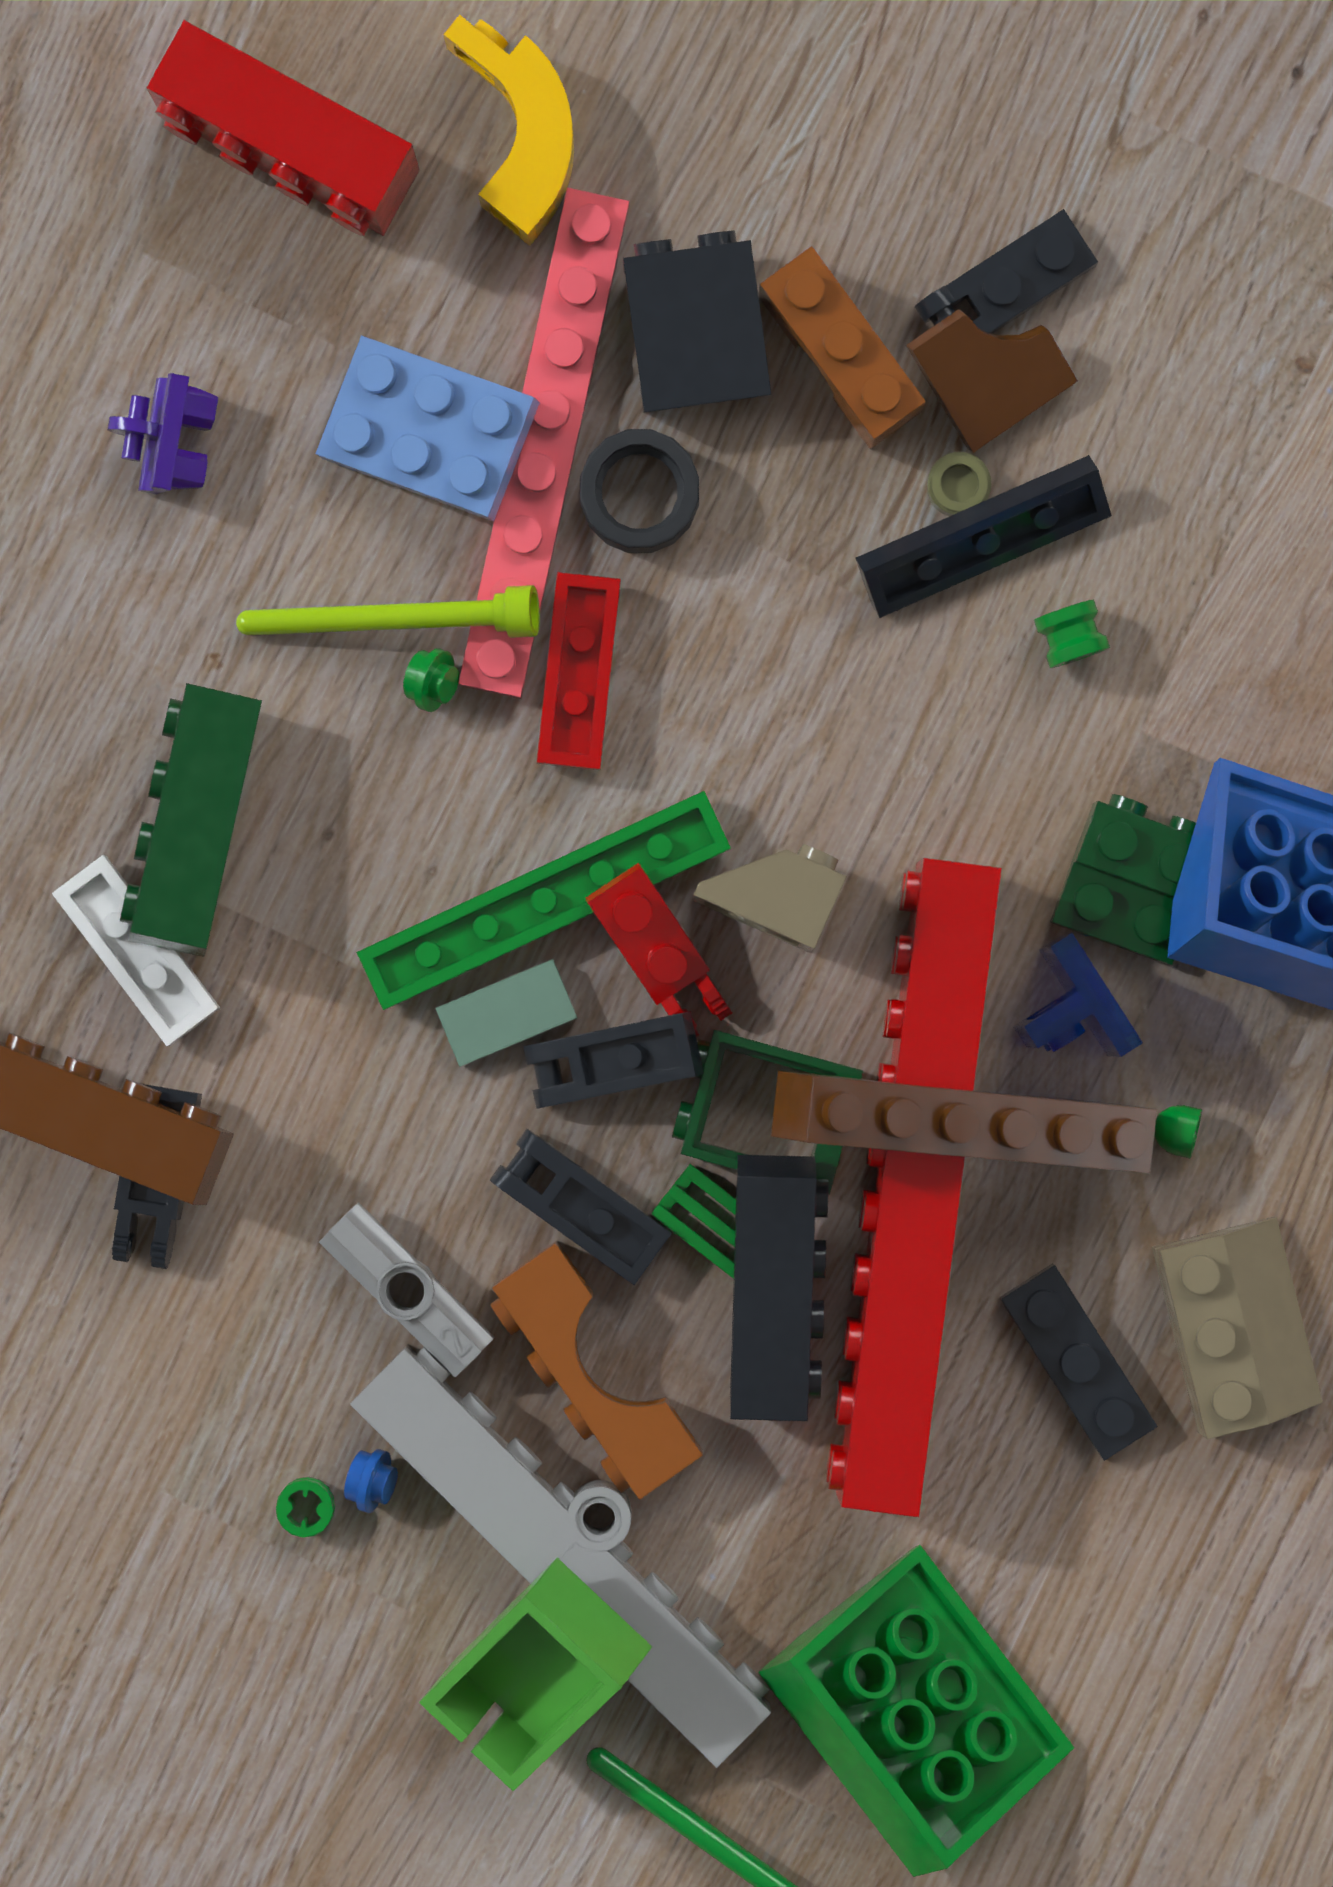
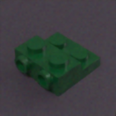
M1112 794L1109 804L1101 801H1096L1092 804L1050 923L1166 965H1172L1174 960L1167 958L1173 898L1196 822L1172 816L1169 826L1145 818L1148 809L1147 805L1121 795Z

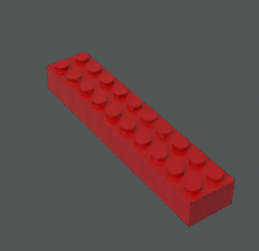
M923 858L916 863L915 871L907 870V873H903L899 911L910 912L907 936H895L891 962V974L902 975L899 1000H887L883 1025V1037L894 1039L891 1064L879 1063L876 1081L974 1090L1002 868ZM872 1148L867 1150L866 1164H869L871 1167H877L875 1190H863L858 1228H861V1231L869 1232L867 1253H855L850 1291H853L854 1296H861L858 1318H846L842 1355H845V1360L853 1361L850 1382L838 1381L834 1418L837 1419V1425H844L842 1445L830 1444L826 1482H829L828 1489L836 1490V1495L842 1508L919 1517L965 1157Z

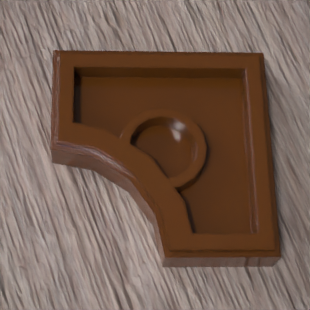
M958 309L906 345L963 443L973 453L1078 382L1050 331L1042 325L1019 335H994L978 328L965 313Z

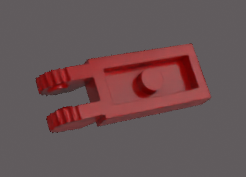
M639 863L586 897L587 903L655 1004L659 1005L661 1003L668 1015L688 1012L687 1009L682 1008L674 994L692 982L696 983L703 994V1001L713 1015L718 1016L720 1021L733 1013L707 974L710 969ZM692 1018L693 1024H694V1029H695V1034H696V1037H697V1036H699V1033H698V1031L696 1030L697 1024L695 1023L694 1019Z

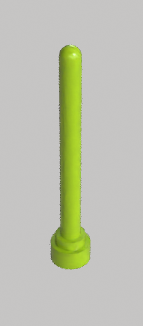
M534 585L508 586L505 593H495L493 600L245 610L238 615L236 626L244 635L495 626L497 632L507 631L510 638L536 637L540 624L538 593Z

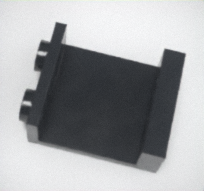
M735 230L698 235L699 247L673 251L672 239L634 244L635 256L623 258L643 413L772 395L751 240L737 242Z

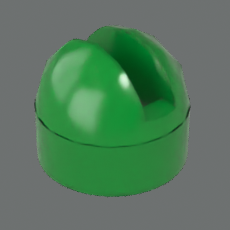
M1176 1105L1168 1107L1159 1113L1156 1118L1154 1133L1159 1146L1169 1154L1191 1159L1199 1131L1202 1109L1186 1105Z

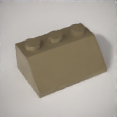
M803 844L797 854L786 849L699 882L692 901L809 952L815 949L847 876L834 871L839 861L837 858Z
M1274 1216L1152 1246L1198 1433L1206 1439L1268 1425L1323 1403L1277 1217Z

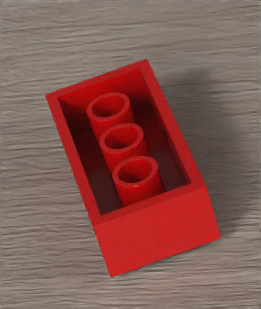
M183 20L146 87L157 106L155 113L165 120L163 127L193 145H197L201 137L211 142L216 148L221 150L219 157L224 162L245 174L252 176L256 168H259L277 181L275 188L300 204L308 206L312 198L316 199L333 211L331 215L332 220L360 236H364L368 228L382 236L385 235L420 171L412 143Z

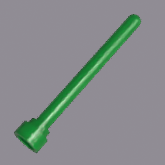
M596 1747L588 1753L586 1762L591 1771L752 1886L798 1887L605 1748Z

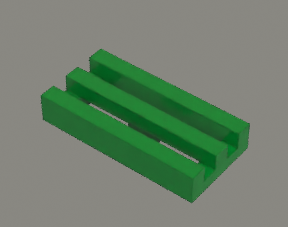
M690 1163L654 1208L651 1215L734 1279V1262L669 1211L676 1202L735 1247V1231L687 1194L685 1190L691 1182L695 1183L735 1216L736 1199Z

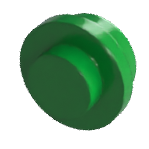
M436 648L431 652L420 650L412 657L405 672L403 690L405 696L408 699L414 700L419 709L434 712L442 704L448 703L453 698L459 682V671L455 667L453 655L449 651Z

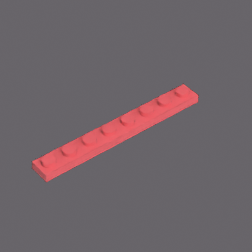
M567 188L522 391V393L536 398L540 403L493 523L477 600H493L495 593H505L508 586L534 585L538 593L541 612L628 215L629 201L572 188ZM471 626L458 682L459 686L521 699L535 637L510 638L507 631L497 632L495 626Z

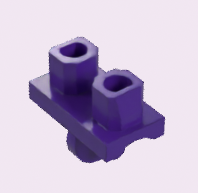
M169 373L168 378H156L150 421H147L150 398L137 395L131 396L128 417H109L107 431L125 436L122 459L140 462L143 440H146L138 491L160 494L171 491V489H198L204 485L208 464L207 454L178 449L181 426L203 431L212 429L218 397L199 388L188 386V376Z

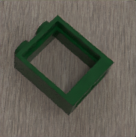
M713 1030L710 1042L701 1039L697 1041L704 1074L694 1076L700 1079L694 1104L681 1100L671 1138L683 1141L680 1151L682 1155L736 1170L737 1155H749L701 1142L725 1049L817 1075L861 1079L863 1070ZM814 1143L811 1156L815 1157L817 1179H828L830 1195L843 1146Z

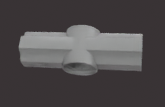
M359 1202L319 1241L378 1300L382 1310L392 1318L397 1319L454 1377L465 1369L495 1338L435 1278L430 1268L411 1255ZM408 1272L419 1277L424 1286L422 1301L416 1306L411 1307L401 1306L396 1303L391 1297L389 1289L393 1276L398 1273Z

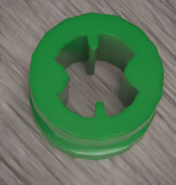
M313 1477L297 1478L288 1483L278 1496L276 1503L277 1519L282 1528L291 1535L302 1538L315 1536L322 1532L333 1518L336 1507L334 1495L329 1486L320 1479ZM299 1490H303L304 1497H307L310 1491L317 1494L321 1499L316 1508L320 1520L309 1524L308 1517L306 1516L302 1523L296 1521L290 1514L296 1505L291 1495Z

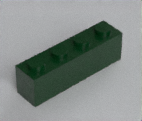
M186 683L183 701L170 698L162 736L174 738L169 762L156 760L148 793L149 798L160 800L155 824L142 822L134 859L146 862L141 886L127 885L120 916V922L132 924L129 941L201 957L205 956L262 700Z

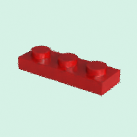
M557 572L537 764L601 770L621 579Z

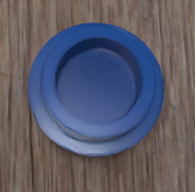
M376 1449L373 1453L361 1450L353 1459L345 1481L344 1496L347 1500L356 1502L358 1510L371 1513L379 1503L385 1505L392 1497L397 1483L398 1470L391 1466L390 1453L381 1449Z

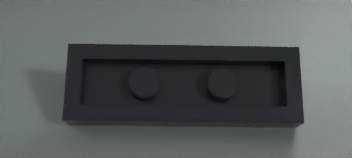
M1053 1263L999 1297L1104 1461L1158 1427Z

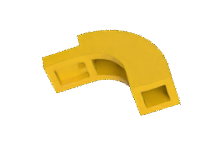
M459 14L443 34L447 50L497 89L508 101L517 120L513 147L501 167L479 192L480 205L531 246L555 215L570 181L574 158V134L567 95L558 73L549 59L526 35L514 50L508 54L504 51L509 45L508 42L492 26L481 19L473 26Z

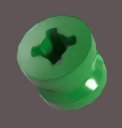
M1094 599L1080 602L1034 619L1037 632L1046 636L1050 648L1046 655L1049 668L1066 665L1110 648L1106 635L1098 632L1094 621L1098 613Z

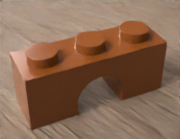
M812 246L760 283L759 299L795 348L800 346L818 367L834 394V401L870 450L922 412L926 403L925 399Z

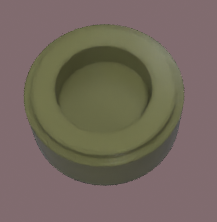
M953 452L941 457L933 465L927 478L929 500L939 512L946 516L954 515L986 501L991 491V476L988 468L978 457L966 452Z

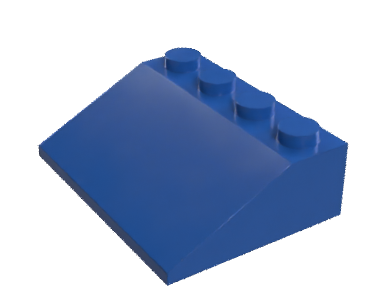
M1219 758L1214 762L1173 898L1167 958L1333 1010V795L1223 758Z

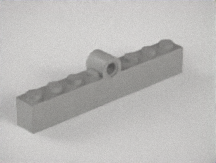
M407 1345L354 1398L350 1405L530 1584L558 1557L640 1634L652 1648L629 1677L628 1681L717 1768L771 1713L770 1702L764 1697L770 1690L768 1685L744 1662L735 1669L718 1652L725 1645L721 1638L699 1617L690 1624L673 1607L679 1600L678 1596L659 1576L651 1572L644 1578L627 1562L633 1555V1552L623 1540L630 1529L632 1510L631 1503L625 1492L621 1493L612 1482L605 1480L587 1482L579 1487L575 1493L563 1482H560L553 1488L536 1471L542 1465V1462L526 1444L517 1437H514L507 1443L490 1426L497 1417L476 1395L469 1392L462 1398L445 1381L451 1373L425 1347L416 1353ZM594 1503L606 1504L613 1510L615 1518L607 1527L595 1528L584 1517L587 1507Z

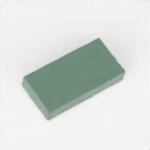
M554 959L435 1008L459 1067L578 1018Z

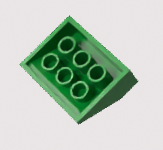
M921 1545L913 1547L804 1631L758 1672L913 1877L950 1867L1075 1748ZM899 1637L914 1638L924 1641V1643L914 1653L902 1645ZM936 1648L941 1651L949 1660L931 1666L919 1677L915 1687L916 1699L909 1698L900 1701L899 1665L910 1664L927 1658ZM943 1669H950L958 1673L963 1687V1693L959 1700H945L941 1696L938 1689V1677Z

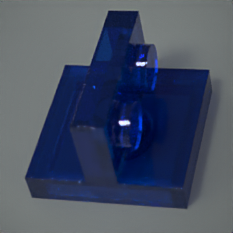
M1073 933L1061 935L1039 949L1066 993L1013 1026L1026 1048H1040L1044 1046L1047 1052L1059 1050L1086 1032L1080 1023L1083 1019L1107 1056L1122 1057L1143 1043Z

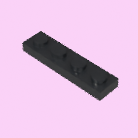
M1088 455L858 556L855 559L870 602L878 617L882 618L1107 519L1112 515L1099 470Z

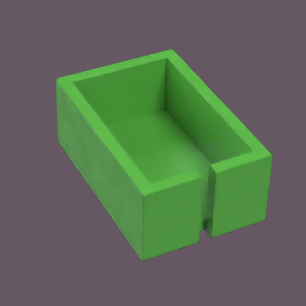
M557 1557L449 1665L419 1703L453 1736L462 1742L496 1702L503 1711L471 1750V1753L506 1786L514 1791L623 1687L652 1646Z

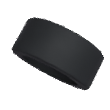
M627 429L605 438L589 454L580 475L581 508L589 527L607 545L627 553H653L674 544L690 528L699 507V475L690 454L674 438L652 429ZM632 454H647L661 460L672 471L677 483V500L672 512L661 523L649 528H630L618 523L608 513L602 499V484L608 470L618 460Z

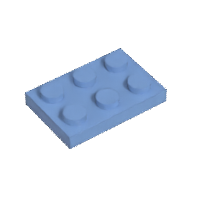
M361 335L315 454L329 462L494 521L540 402L527 394Z

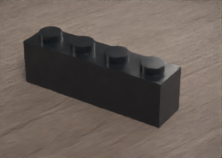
M737 1155L730 1377V1419L808 1421V1400L821 1399L822 1361L810 1360L811 1339H823L824 1300H812L813 1278L825 1279L826 1240H814L815 1218L828 1217L829 1182L828 1179H817L815 1157Z

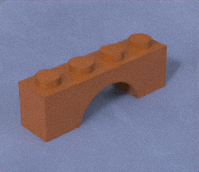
M555 1241L494 1284L492 1289L499 1298L490 1304L493 1311L511 1335L520 1329L535 1349L534 1352L527 1356L528 1361L548 1388L558 1382L572 1402L563 1409L565 1414L584 1440L595 1435L608 1454L600 1463L621 1493L631 1487L640 1500L703 1456L701 1446L666 1397L647 1401L623 1399L602 1389L589 1376L578 1353L577 1327L581 1314L593 1296V1291L558 1241Z

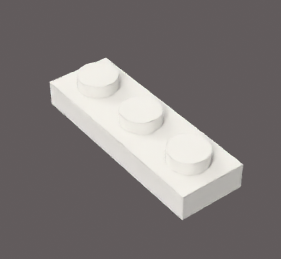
M102 855L52 894L165 1045L171 1046L219 1010L220 1006L178 951L129 941L132 924L120 922L128 884L108 857Z

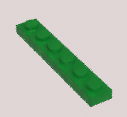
M702 791L356 953L382 1009L386 1010L593 914L594 912L587 903L586 897L637 863L642 866L655 885L729 851L731 847L705 791Z

